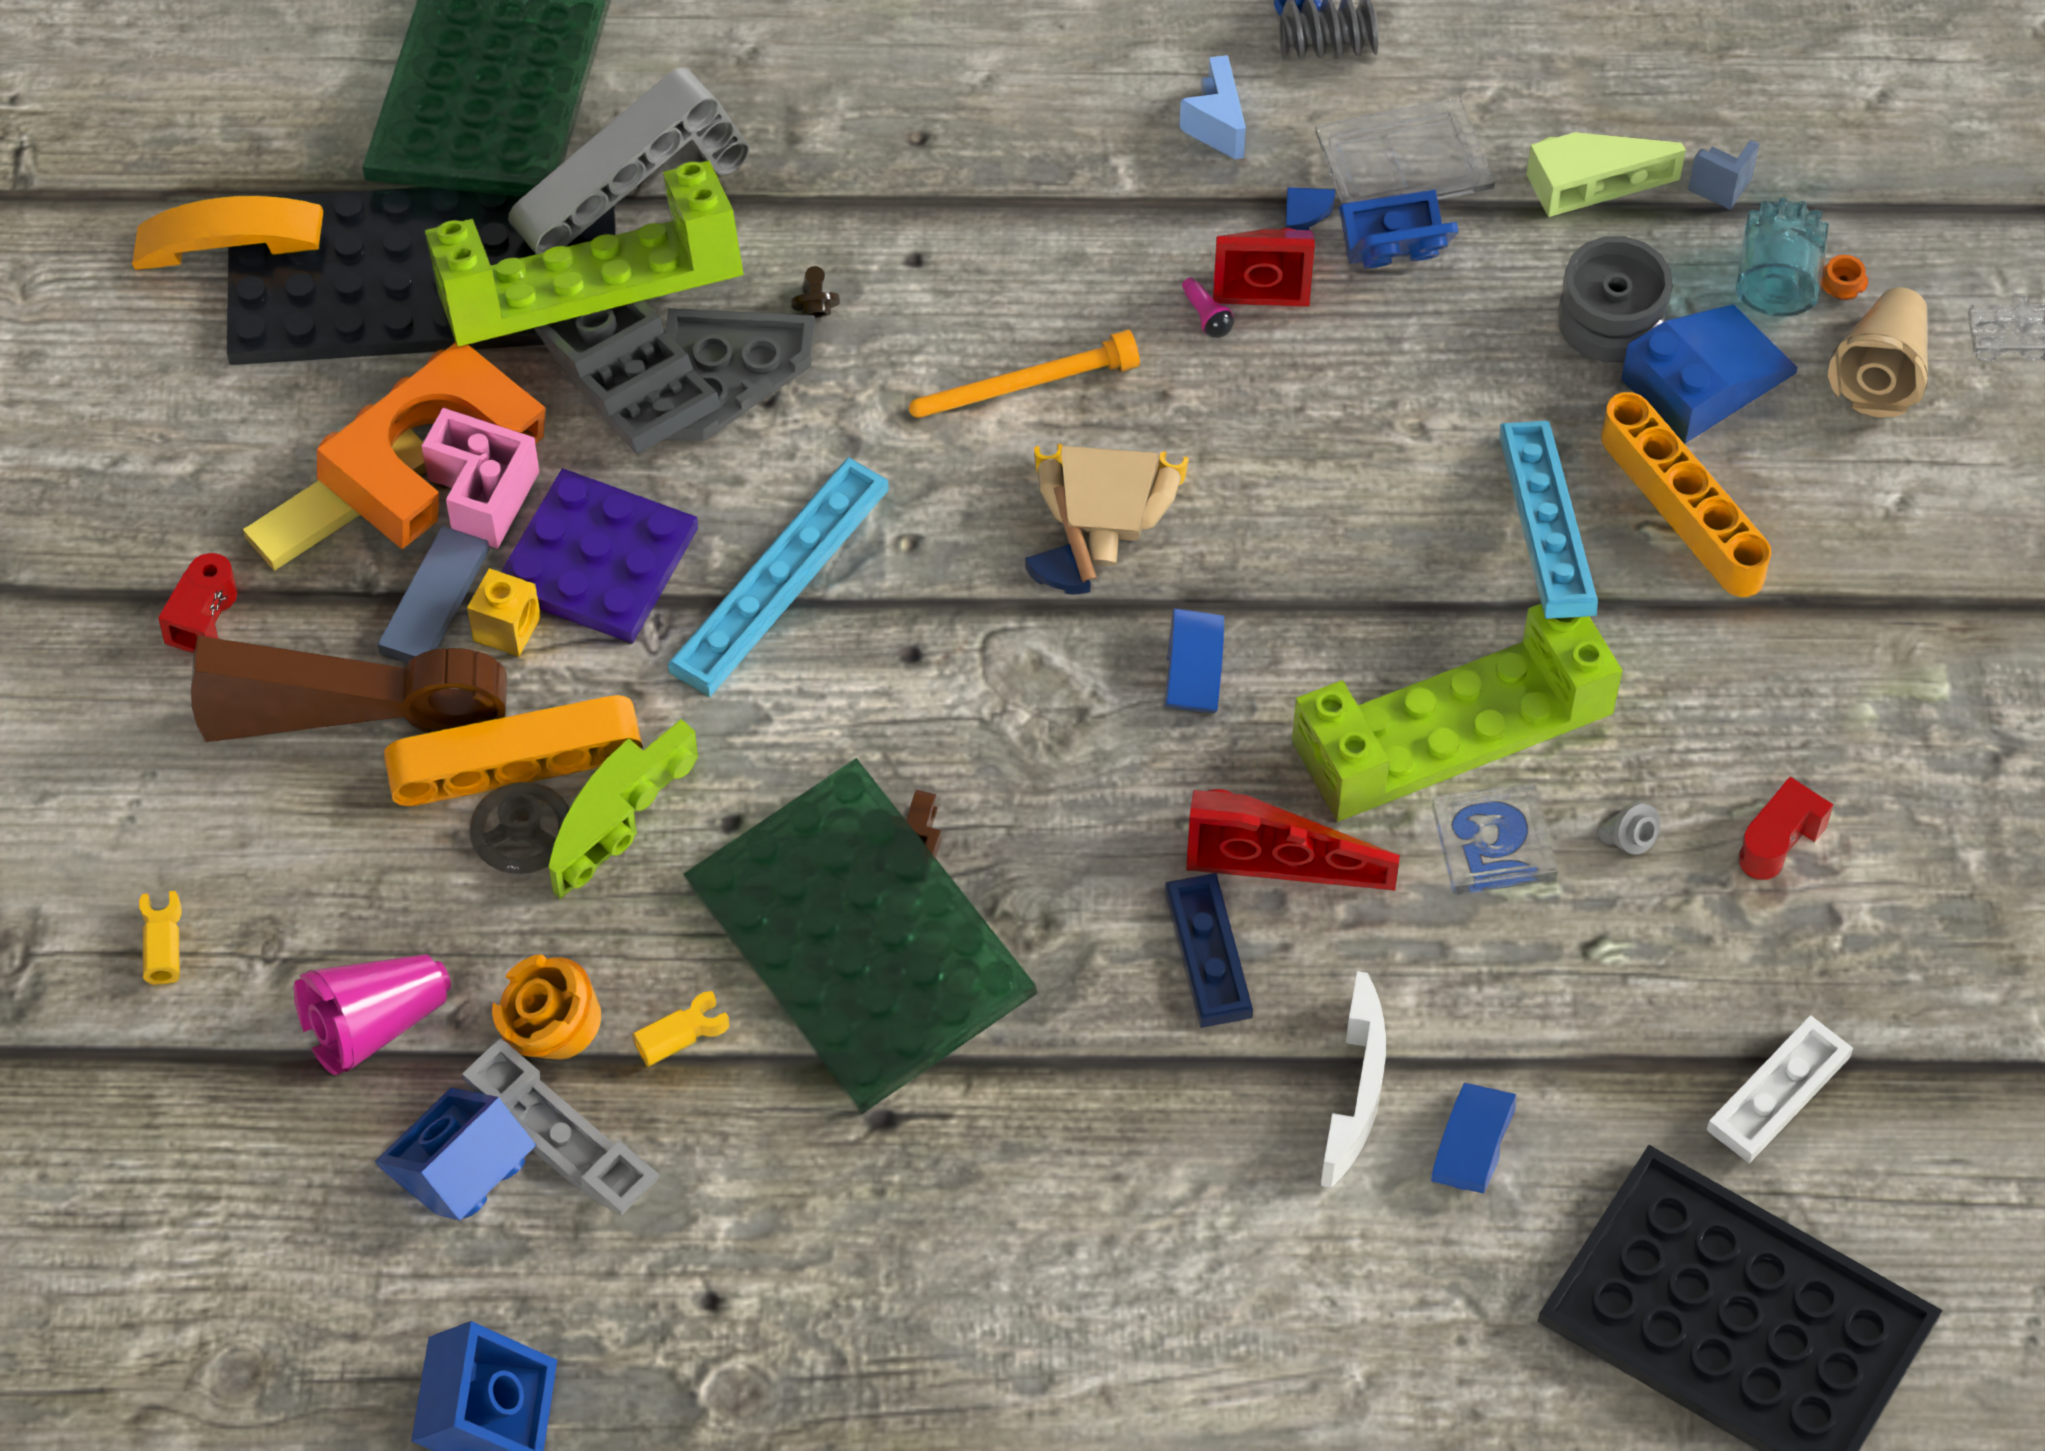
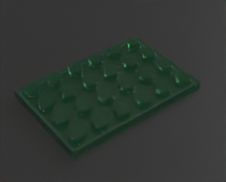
M417 0L362 166L364 179L366 181L525 196L564 163L611 0Z
M857 758L684 873L687 884L861 1115L1038 994L1035 983Z

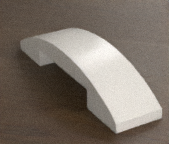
M1357 971L1346 1043L1366 1046L1354 1117L1332 1113L1321 1186L1330 1188L1344 1176L1354 1163L1370 1134L1378 1109L1384 1074L1386 1033L1382 1008L1369 974Z

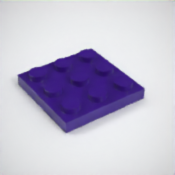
M562 468L501 572L534 583L536 585L540 610L633 644L698 530V520L694 515Z

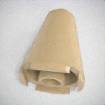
M1896 287L1884 292L1838 345L1831 356L1828 378L1832 390L1838 397L1842 393L1852 401L1851 408L1857 412L1878 418L1896 417L1906 413L1908 407L1916 402L1918 404L1924 396L1928 384L1927 305L1922 296L1911 289Z

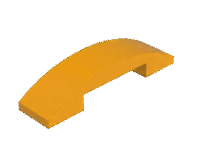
M267 196L222 197L180 205L158 213L138 226L132 265L135 270L181 265L183 252L266 243L272 255L319 249L323 209L321 205L306 201Z

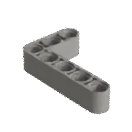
M678 68L662 78L523 196L511 209L508 220L510 225L535 254L544 253L546 250L556 246L566 247L688 142L705 161L710 160L715 172L719 175H728L739 169L749 156L750 148L712 93L688 68Z

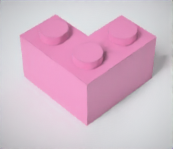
M442 408L422 444L428 481L452 488L446 498L451 529L488 540L490 547L498 549L540 472L534 437Z

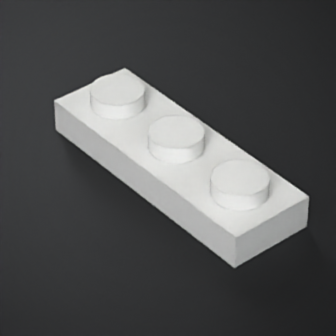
M1810 1015L1709 1120L1707 1131L1750 1164L1847 1062L1853 1047Z

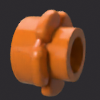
M1845 254L1835 256L1822 269L1823 276L1820 278L1822 289L1827 294H1831L1840 300L1854 299L1858 293H1863L1868 286L1865 266L1862 261L1854 256Z

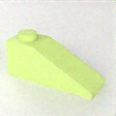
M1574 132L1560 137H1548L1538 143L1531 144L1526 176L1547 216L1551 217L1680 180L1686 149L1680 142Z

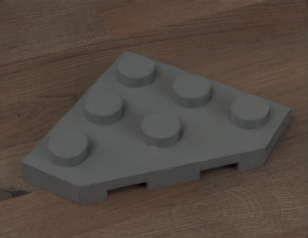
M668 308L665 333L688 354L693 370L717 392L722 407L665 438V440L705 441L810 368L815 334V316Z

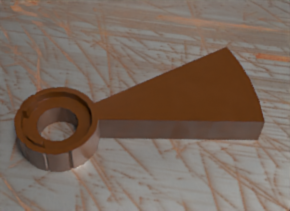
M197 635L193 655L191 707L196 725L206 742L404 717L419 730L431 733L504 718L506 714V670L496 659L479 651L464 648L434 649L417 655L404 668Z

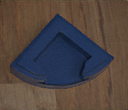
M1070 544L1025 558V568L1037 583H1045L1051 587L1065 590V594L1070 595L1090 592L1091 582L1090 580L1082 582Z

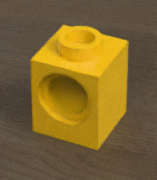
M490 568L467 606L473 641L517 657L521 655L541 618L536 585L534 583Z

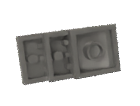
M643 301L534 328L583 395L636 454L722 407L717 392L693 370L688 354L664 332L660 317Z

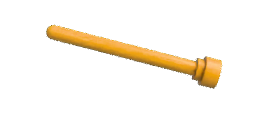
M1130 329L1110 334L1109 340L1102 342V347L916 398L910 402L909 412L913 417L921 418L1105 366L1109 370L1118 368L1119 372L1140 367L1138 348Z

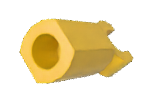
M169 891L168 906L158 911L152 909L148 893L142 894L139 899V909L145 922L142 931L143 979L152 985L176 983L180 977L179 927L176 925L182 915L179 897L176 891Z
M713 991L697 995L689 1009L685 1011L678 1009L632 1033L634 1045L647 1067L695 1044L696 1038L701 1035L707 1037L719 1036L730 1027L729 1017L726 1012L714 1018H707L703 1015L704 1012L716 1006V997Z

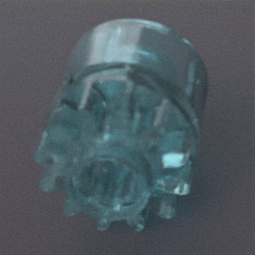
M1780 198L1779 202L1772 205L1767 201H1762L1760 212L1756 210L1748 212L1736 282L1737 294L1745 305L1762 314L1786 317L1802 314L1817 304L1821 293L1829 229L1827 222H1821V210L1809 212L1805 201L1797 203L1788 201L1786 198Z

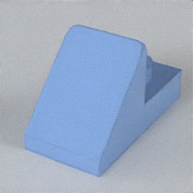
M1228 55L1209 57L1208 77L1201 78L1202 96L1181 100L1179 126L1186 134L1233 159L1244 158L1246 126Z

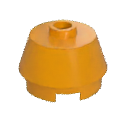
M537 954L520 961L509 970L505 977L510 982L502 994L500 1005L493 1002L492 1016L496 1029L502 1035L503 1040L520 1055L527 1057L563 1060L579 1054L592 1042L600 1026L601 1008L590 979L582 966L567 958L554 957L547 959L542 954Z

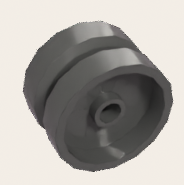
M1604 236L1585 243L1574 252L1565 269L1563 293L1558 309L1559 329L1568 344L1584 356L1602 362H1624L1629 343L1666 321L1667 307L1670 302L1673 283L1671 269L1662 254L1647 243L1626 236Z

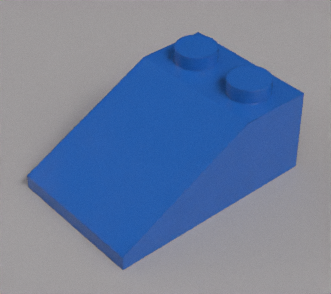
M1732 304L1664 321L1627 345L1621 380L1634 393L1645 398L1681 441L1686 444L1796 374L1798 367Z

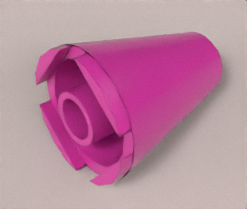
M423 954L309 970L299 975L301 979L296 980L293 986L294 1002L303 1032L313 1029L320 1045L311 1048L313 1053L328 1072L338 1075L350 1071L445 1004L447 999L446 991L451 989V981L442 962H434L429 955Z

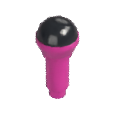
M1190 277L1184 280L1182 283V288L1185 290L1184 294L1200 314L1201 328L1204 333L1214 338L1227 335L1234 324L1233 314L1230 309L1214 302L1201 283L1196 282L1194 278Z

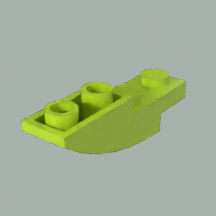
M680 719L644 750L628 738L602 763L587 781L563 820L549 863L553 893L559 899L564 897L573 888L578 889L587 884L595 874L596 869L612 855L618 856L626 851L637 835L634 812L636 810L642 811L649 807L662 788L674 778L680 779L693 768L698 759L696 732L686 722Z

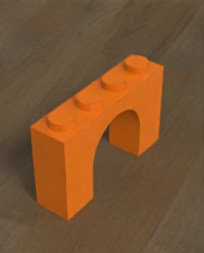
M455 342L446 350L441 349L435 352L423 368L411 377L406 376L400 379L388 395L375 405L369 404L357 414L354 421L341 431L332 432L327 435L317 448V479L401 549H404L438 522L439 491L403 463L392 449L396 440L404 432L421 425L434 424L442 408L534 437L535 444L544 437L546 408L468 344L457 347Z

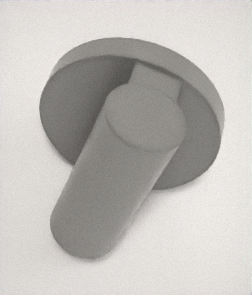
M1636 800L1599 827L1597 834L1601 841L1608 846L1615 844L1627 853L1641 854L1653 846L1659 835V814L1651 805Z

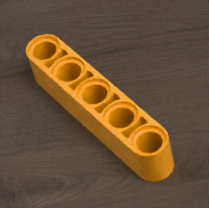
M1622 392L1614 395L1606 406L1602 427L1601 442L1604 448L1728 593L1737 597H1749L1757 594L1765 582L1771 558V546L1645 398L1633 392Z
M614 695L402 738L389 744L384 749L383 756L393 801L401 806H418L596 769L628 738L641 749H643V743L631 699L626 696Z

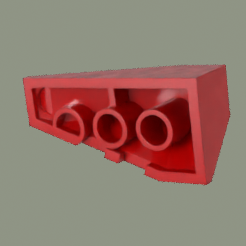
M1224 789L1193 790L1189 816L1187 871L1394 891L1396 889L1400 859L1398 854L1247 795L1233 794Z

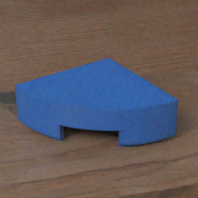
M1288 187L1286 228L1309 230V227L1327 218L1333 210L1335 190Z

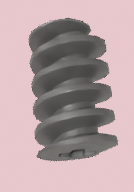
M1294 0L1286 1L1283 12L1280 15L1279 29L1282 60H1286L1290 46L1295 47L1299 59H1305L1309 45L1314 46L1318 58H1323L1327 44H1332L1336 56L1342 57L1346 43L1351 44L1355 56H1360L1364 42H1369L1374 55H1377L1379 46L1378 21L1371 0H1359L1357 9H1355L1352 0H1341L1338 11L1332 0H1323L1319 12L1313 0H1305L1301 13H1299Z

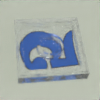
M1535 783L1433 797V814L1453 895L1556 881L1558 869Z

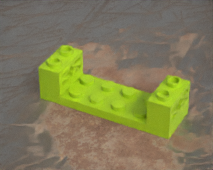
M710 160L701 163H684L676 169L663 172L671 221L661 224L649 223L637 230L617 235H601L592 241L568 247L556 246L546 250L544 253L520 259L508 258L492 266L489 263L473 219L448 221L439 227L425 230L438 294L457 347L743 276L744 272L733 208Z
M1538 604L1528 608L1523 641L1521 643L1371 701L1357 705L1343 680L1296 697L1292 743L1335 820L1339 822L1612 715L1623 670L1590 616L1545 619L1542 604Z

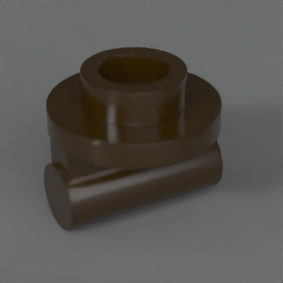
M818 266L809 267L805 273L802 285L804 294L791 299L792 309L802 311V315H814L815 318L826 317L831 314V308L840 304L839 294L823 292L822 285L825 273L822 268Z

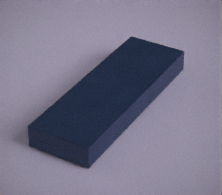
M1217 873L1165 882V894L1200 1028L1251 1019L1253 1017V1007Z

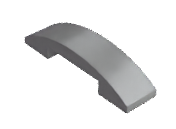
M501 1037L462 1073V1078L474 1092L497 1096L501 1099L535 1142L536 1146L532 1149L534 1153L571 1184L616 1214L622 1216L659 1179V1174L620 1140L615 1144L544 1084L540 1080V1071Z

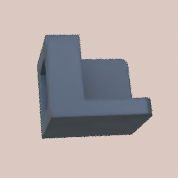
M1750 140L1738 158L1715 147H1711L1709 152L1700 149L1694 158L1688 190L1731 210L1752 179L1760 144Z

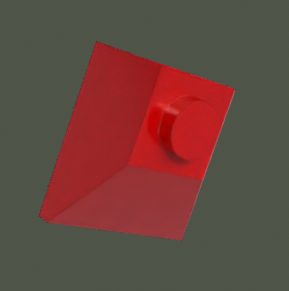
M1291 228L1279 230L1261 229L1216 236L1213 282L1214 302L1238 305L1309 306L1315 251V238L1312 230H1294Z

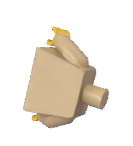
M1057 444L1058 451L1055 454L1045 456L1040 453V446L1034 447L1035 468L1039 477L1040 493L1055 520L1063 523L1053 488L1060 485L1065 486L1068 526L1081 528L1083 537L1088 538V552L1092 564L1097 566L1116 565L1119 540L1137 541L1140 539L1142 530L1155 527L1174 502L1179 485L1185 481L1189 458L1184 456L1182 463L1178 465L1169 464L1166 461V451H1161L1158 460V453L1071 447L1063 446L1062 444Z

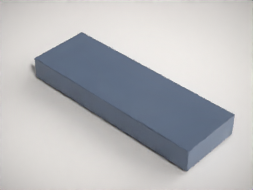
M441 526L378 642L380 654L408 663L417 655L438 648L489 552L488 540Z

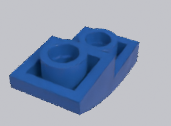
M1173 609L1167 653L1169 667L1164 707L1212 714L1217 712L1224 643L1223 615Z
M1463 1083L1441 1140L1432 1170L1431 1182L1453 1186L1461 1190L1485 1193L1499 1162L1500 1143L1515 1113L1516 1094Z

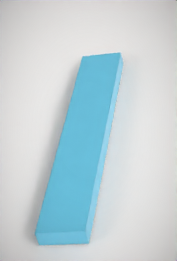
M1532 421L1500 424L1499 438L1545 619L1597 616L1598 600L1550 422Z
M847 457L669 661V673L706 696L711 697L888 492V480Z

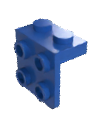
M1436 189L1344 203L1339 207L1349 264L1363 262L1365 269L1392 264V257L1409 254L1411 261H1423L1438 257L1439 250L1447 248L1448 243L1459 233L1457 222L1442 224Z

